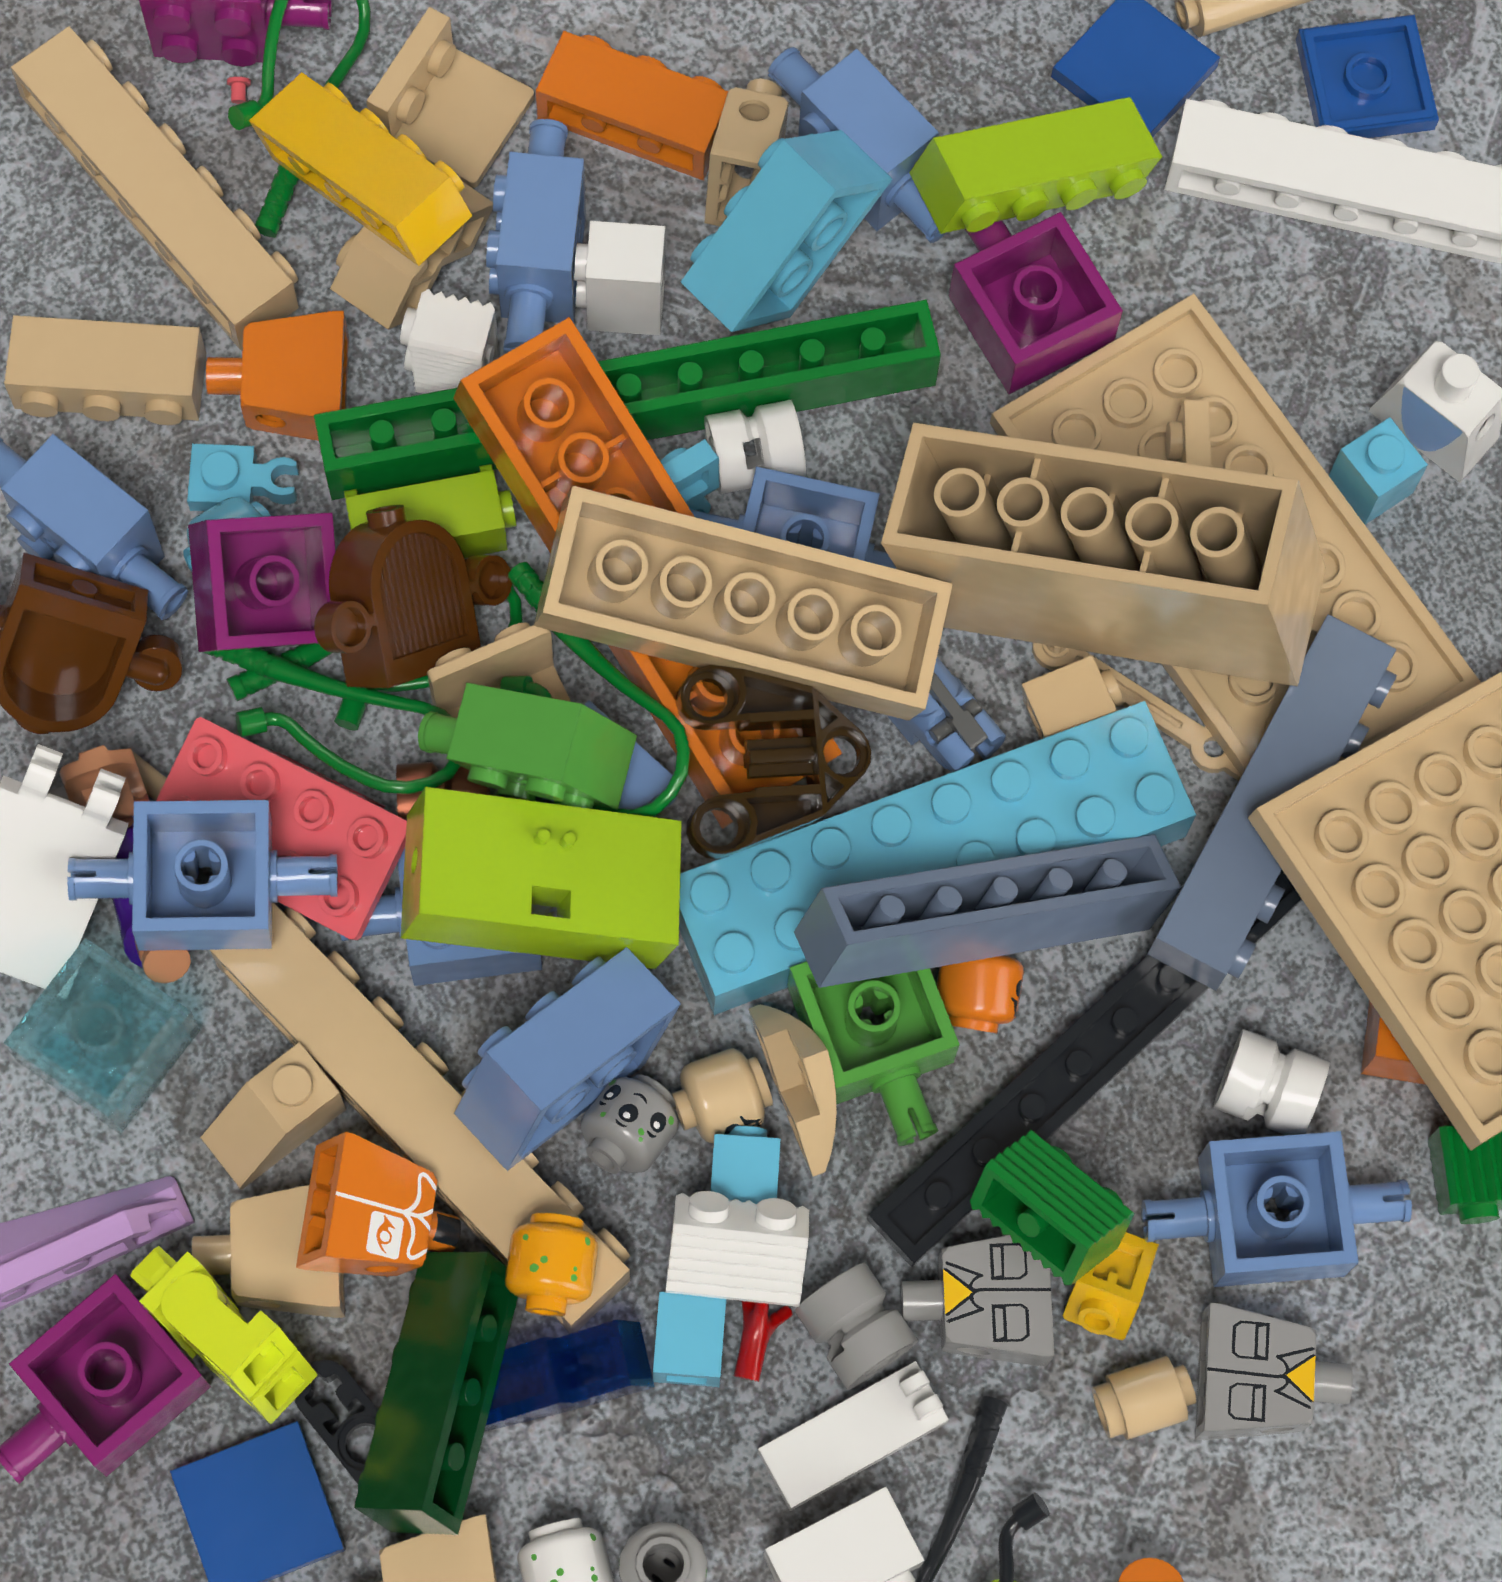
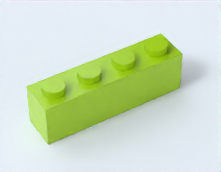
M1131 97L934 137L909 173L940 234L965 228L968 232H977L1001 220L1016 217L1018 221H1027L1050 209L1065 206L1067 210H1076L1086 206L1095 199L1114 196L1115 199L1128 198L1144 188L1147 184L1146 177L1163 156Z

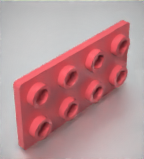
M197 718L156 801L269 800L272 818V850H277L278 857L330 856V854H337L338 897H331V895L278 896V902L348 939L359 940L405 849L407 820L384 809L385 805L282 753L255 744L205 718Z

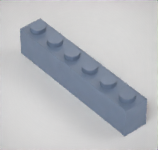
M1329 614L1326 616L1304 658L1298 687L1290 685L1147 955L1217 991L1227 973L1239 979L1257 945L1246 939L1254 921L1257 918L1267 924L1285 891L1282 887L1274 884L1282 869L1248 817L1259 806L1337 764L1340 757L1346 759L1359 750L1369 730V727L1359 723V720L1368 703L1378 709L1381 707L1397 675L1386 669L1397 649Z
M1154 834L821 888L796 927L794 934L818 987L821 988L1150 930L1182 887Z

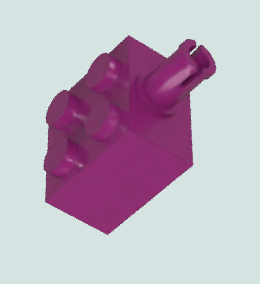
M139 0L154 57H164L176 63H190L196 59L222 60L228 64L241 67L251 66L256 62L263 63L267 28L275 0ZM288 0L281 26L330 30L331 19L329 17H332V0Z
M1061 212L1014 235L1010 233L1003 220L994 222L981 231L968 232L966 230L979 252L954 264L948 296L1008 394L1103 348L1115 340L1123 310Z
M332 513L215 519L188 525L198 652L319 644L315 637L314 621L318 610L330 601L329 572L335 554Z
M114 1274L9 1363L11 1368L40 1401L36 1406L40 1412L0 1445V1463L15 1481L20 1484L26 1475L65 1442L70 1447L75 1443L92 1465L107 1477L210 1389L211 1386L121 1279Z

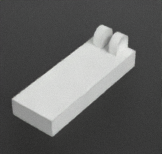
M916 1361L758 1448L759 1456L790 1511L948 1423L949 1419L943 1410L942 1402L938 1395L934 1394L929 1385V1379L925 1372L921 1371Z

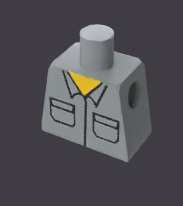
M1010 1235L941 1249L937 1265L938 1280L901 1281V1316L905 1321L940 1320L941 1350L943 1352L1033 1366H1048L1053 1359L1054 1337L1050 1268H1043L1041 1260H1033L1030 1251L1023 1252L1021 1244L1013 1243Z
M1210 1303L1201 1313L1195 1439L1214 1440L1304 1431L1312 1424L1314 1402L1350 1403L1353 1385L1352 1365L1315 1361L1316 1330L1311 1327L1224 1304Z

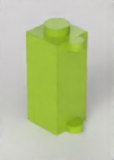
M492 464L479 466V473L357 495L356 489L344 491L351 530L367 522L366 512L368 510L390 505H404L407 520L434 522L451 534L460 547L464 558L508 550L505 528L516 527L517 525L510 490L498 492Z

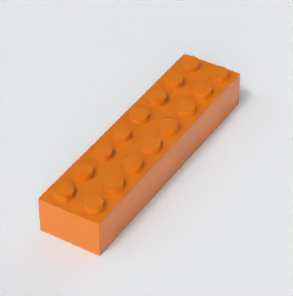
M570 317L460 380L453 397L550 554L562 503L572 486L694 517ZM608 645L628 679L668 708L684 726L690 747L688 775L705 801L719 795L750 792L754 788L793 786L806 777L805 775L747 779V768H744L743 760L745 740L803 737L802 728L739 732V729H695L686 724L678 714L676 695L682 682L699 669L698 667ZM703 681L696 683L692 687L689 700L695 712L702 716L712 717L722 711L724 696L718 686L711 682ZM651 714L677 755L673 733L662 720ZM834 739L827 741L823 748L827 764L842 754ZM718 810L711 811L722 829L733 823L728 814Z

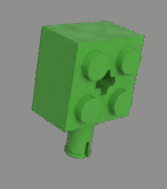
M466 683L457 718L430 711L423 717L418 731V744L422 751L446 754V759L469 770L468 781L498 789V796L535 801L536 796L554 800V804L589 809H593V806H599L618 810L637 735L581 703Z
M807 961L790 967L787 988L799 1020L817 1034L828 1050L834 1075L836 1105L870 1092L880 1093L897 1135L896 1140L899 1146L913 1144V1137L917 1134L921 1141L937 1133L938 1128L933 1123L917 1079L924 1073L954 1063L960 1044L930 968L819 988ZM870 1006L874 1015L884 1014L882 1024L873 1025L869 1019L861 1020L862 1008Z

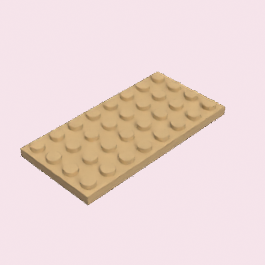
M1195 294L1178 302L992 413L990 424L1000 436L1179 462L1177 459H1167L1165 438L1167 423L1176 422L1184 399L1209 400L1211 467L1299 480L1326 567L1306 654L1328 614L1397 649L1386 669L1397 675L1381 707L1378 709L1368 703L1359 720V723L1369 727V730L1358 751L1481 683ZM1162 664L1242 776L1290 685ZM1340 757L1338 762L1344 760L1345 758Z

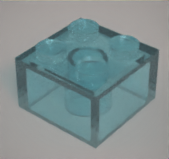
M85 938L7 1037L4 1045L18 1063L121 1135L199 1033L200 1028L189 1009Z

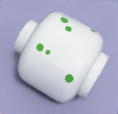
M580 1518L551 1523L529 1531L530 1542L524 1545L517 1555L523 1582H614L602 1534L593 1528H583Z

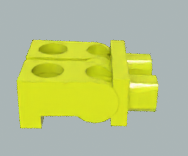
M158 1246L132 1270L130 1276L147 1292L139 1302L173 1341L192 1359L198 1355L213 1373L270 1425L318 1376L281 1328L261 1310L247 1322L218 1283L188 1251L176 1262Z

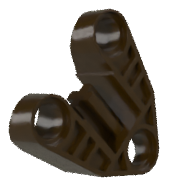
M709 665L699 668L689 675L677 691L676 707L678 714L686 724L695 729H739V732L802 728L803 737L745 740L743 760L744 768H747V779L806 775L807 785L754 788L750 792L719 795L707 799L692 811L686 826L689 844L698 854L705 858H724L815 822L823 817L866 773L871 763V748L864 733L812 686L745 669ZM703 681L711 682L720 688L724 696V707L718 715L712 717L702 716L692 708L689 696L692 687L696 683ZM835 738L844 739L854 747L857 758L852 771L840 774L830 769L823 753V748L827 741ZM712 810L722 811L733 820L735 832L733 839L728 845L721 847L713 846L702 837L700 821L706 812Z

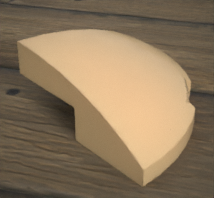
M761 1004L749 1008L748 1010L770 1073L777 1086L788 1114L789 1123L812 1177L825 1173L832 1152L837 1115L836 1089L828 1050L811 1028L792 1015Z

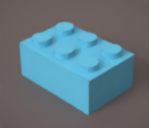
M842 130L817 134L811 133L805 136L786 139L780 138L772 143L760 157L758 166L761 170L750 186L739 190L727 203L724 209V214L727 218L717 232L703 239L692 252L690 260L694 264L681 280V283L731 332L790 318L893 180Z

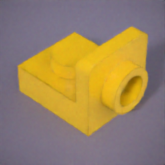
M1125 1232L1118 1249L1074 1283L1063 1312V1318L1082 1326L1091 1333L1124 1340L1140 1305L1159 1244L1146 1242L1141 1237Z

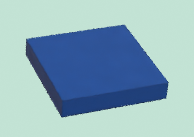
M1115 0L1054 65L1051 77L1088 106L1131 97L1153 138L1185 103L1186 99H1189L1218 67L1220 57L1145 0Z
M1415 15L1299 29L1296 44L1315 127L1323 125L1336 126L1345 130L1350 135L1364 138L1435 130L1439 117Z
M298 1421L170 1471L208 1582H268L346 1551Z

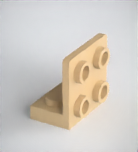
M429 7L366 102L367 108L382 121L389 134L395 138L400 134L406 135L420 148L426 160L433 165L438 160L445 162L464 183L475 188L480 184L534 101V91L529 86L457 50L452 40L450 17Z
M526 622L504 629L496 635L495 642L471 651L470 648H460L445 654L438 659L435 664L436 667L427 672L433 705L446 710L452 717L456 718L458 717L466 683L500 689V683L504 676H530L534 683L545 687L554 699L570 701L554 667L550 630L534 625L530 626Z

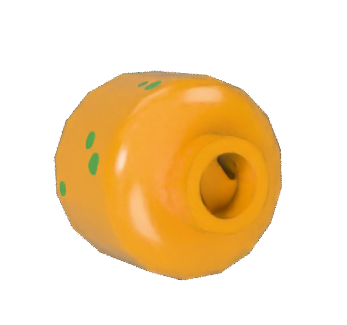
M535 1213L530 1216V1223L520 1225L512 1232L505 1285L512 1294L526 1299L525 1311L545 1316H565L567 1305L584 1302L591 1296L598 1243L592 1234L583 1230V1220L562 1214Z

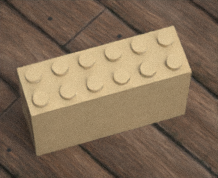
M913 423L881 541L882 546L897 570L953 584L943 628L1297 687L1326 569L1299 480L919 423Z

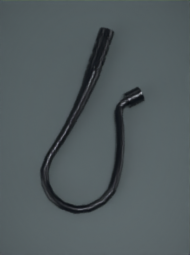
M982 1396L979 1405L980 1410H978L974 1420L975 1425L972 1426L968 1438L969 1443L966 1444L948 1506L937 1536L916 1582L934 1581L957 1537L982 1483L981 1479L984 1477L987 1462H989L994 1447L993 1443H995L1000 1429L999 1425L1002 1423V1417H1004L1008 1406L1004 1401L990 1396ZM1036 1492L1012 1507L1013 1515L1001 1529L998 1543L999 1582H1014L1013 1539L1016 1532L1021 1527L1027 1531L1050 1516L1047 1505Z

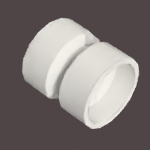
M792 400L756 406L751 417H746L740 409L704 416L706 441L719 457V488H717L719 494L750 489L756 466L806 477L804 445ZM754 439L757 455L745 456L743 443Z
M1242 1029L1220 1082L1214 1108L1247 1121L1256 1114L1262 1115L1266 1128L1284 1135L1305 1134L1319 1102L1330 1062L1296 1048L1286 1055L1279 1053L1277 1041Z

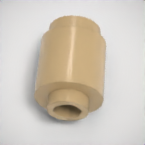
M1167 1356L1105 1376L1106 1383L1092 1387L1096 1410L1109 1439L1123 1434L1126 1440L1187 1421V1406L1196 1403L1195 1391L1187 1369L1184 1365L1173 1367Z

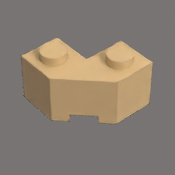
M463 182L465 188L460 192V195L471 212L472 217L420 266L416 265L369 229L363 227L340 250L336 259V265L340 269L330 289L388 330L402 324L407 308L417 309L421 293L427 289L431 290L442 266L472 253L493 210V202Z

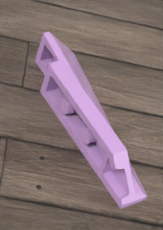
M168 1176L0 1223V1311L195 1223L176 1179Z

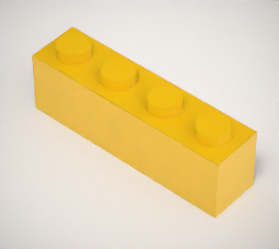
M301 72L249 120L275 162L418 266L472 217L471 212L460 195V192L465 188L464 184L451 167L441 160H438L433 165L426 160L423 152L409 137L404 134H400L397 138L393 137L373 112L367 108H363L360 112L356 111L346 96L329 82L322 87Z

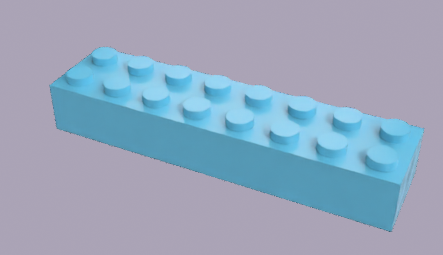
M1146 701L750 847L733 855L680 873L679 930L712 1012L716 1015L787 988L789 968L806 962L794 931L821 888L1154 834L1160 846L1185 838L1196 817V813Z

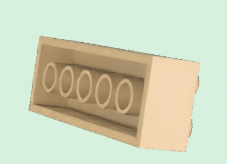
M572 486L562 503L534 626L698 668L709 665L726 666L812 686L828 701L909 721L926 709L953 584Z

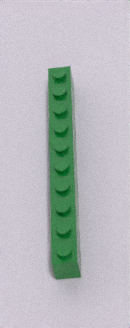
M926 299L598 361L646 440L705 430L704 416L740 409L746 417H751L756 406L792 400L796 412L936 386L941 353ZM457 388L314 415L331 501L345 498L344 491L356 489L357 495L479 473V466L492 464L493 470L497 469L454 400L453 397Z

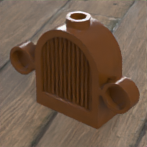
M390 505L368 510L366 512L367 522L353 528L342 539L335 551L329 572L330 601L318 610L314 621V632L319 645L324 650L331 653H341L347 687L391 688L426 676L430 669L436 667L435 664L438 659L451 651L460 648H470L471 651L481 648L474 605L496 606L506 600L512 587V583L508 579L510 567L503 558L497 555H473L465 560L460 547L451 534L434 522L407 520L404 505Z
M23 553L6 603L0 605V705L10 716L16 719L22 728L35 734L79 730L95 723L107 714L119 695L125 677L134 679L139 686L150 691H164L176 685L182 675V650L173 639L163 635H150L140 640L147 618V589Z

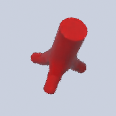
M742 1301L743 1332L734 1377L755 1382L760 1381L769 1339L779 1325L792 1317L793 1313L790 1307L783 1306L768 1316L769 1304Z

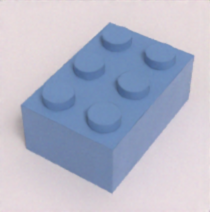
M627 947L607 962L601 957L592 960L575 976L572 981L574 987L562 996H559L555 991L549 992L528 1011L525 1016L527 1021L514 1031L508 1026L500 1028L478 1050V1055L482 1060L462 1081V1086L466 1091L454 1114L507 1171L589 1109L608 1083L614 1078L630 1077L646 1064L681 1005Z

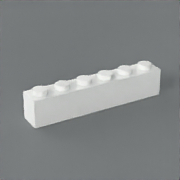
M1186 99L1177 129L1164 190L1502 264V164L1492 166L1469 161L1462 155L1450 151L1433 153L1407 147L1401 141L1390 138L1373 140L1350 135L1345 130L1336 126L1323 125L1314 127L1291 122L1286 117L1276 113L1254 114L1236 110L1217 100L1195 101Z

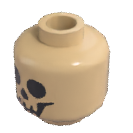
M734 1048L724 1050L684 1066L680 1073L682 1090L671 1093L675 1101L676 1113L684 1131L696 1127L700 1136L709 1143H714V1134L728 1135L736 1126H761L765 1119L764 1108L773 1105L767 1080L756 1056L746 1059L742 1052Z

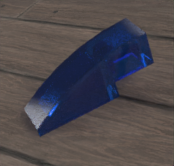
M616 1319L562 1337H542L505 1349L485 1431L576 1410L655 1387L640 1322Z

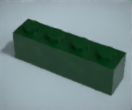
M427 1252L426 1259L422 1267L417 1268L415 1280L410 1286L407 1310L399 1340L393 1350L391 1370L382 1404L376 1414L375 1430L366 1464L359 1478L358 1494L354 1505L356 1510L390 1532L459 1534L518 1297L512 1294L505 1285L507 1267L488 1252Z

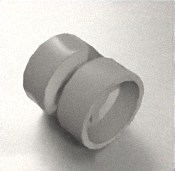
M866 1263L858 1264L835 1277L811 1294L795 1309L796 1315L814 1342H827L830 1346L826 1359L847 1390L870 1379L918 1343V1339L899 1311L885 1310L882 1303L886 1292Z

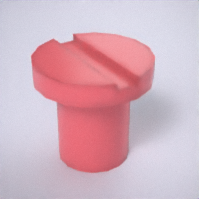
M246 77L227 78V85L231 86V102L236 104L246 102V87L251 85V80Z

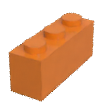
M563 31L536 88L537 119L559 121L567 126L568 131L704 181L709 170L710 152L728 91L724 90L717 82L703 76L691 78L667 69L662 62L653 57L645 55L634 57L615 50L607 42L596 36L583 35L580 37Z

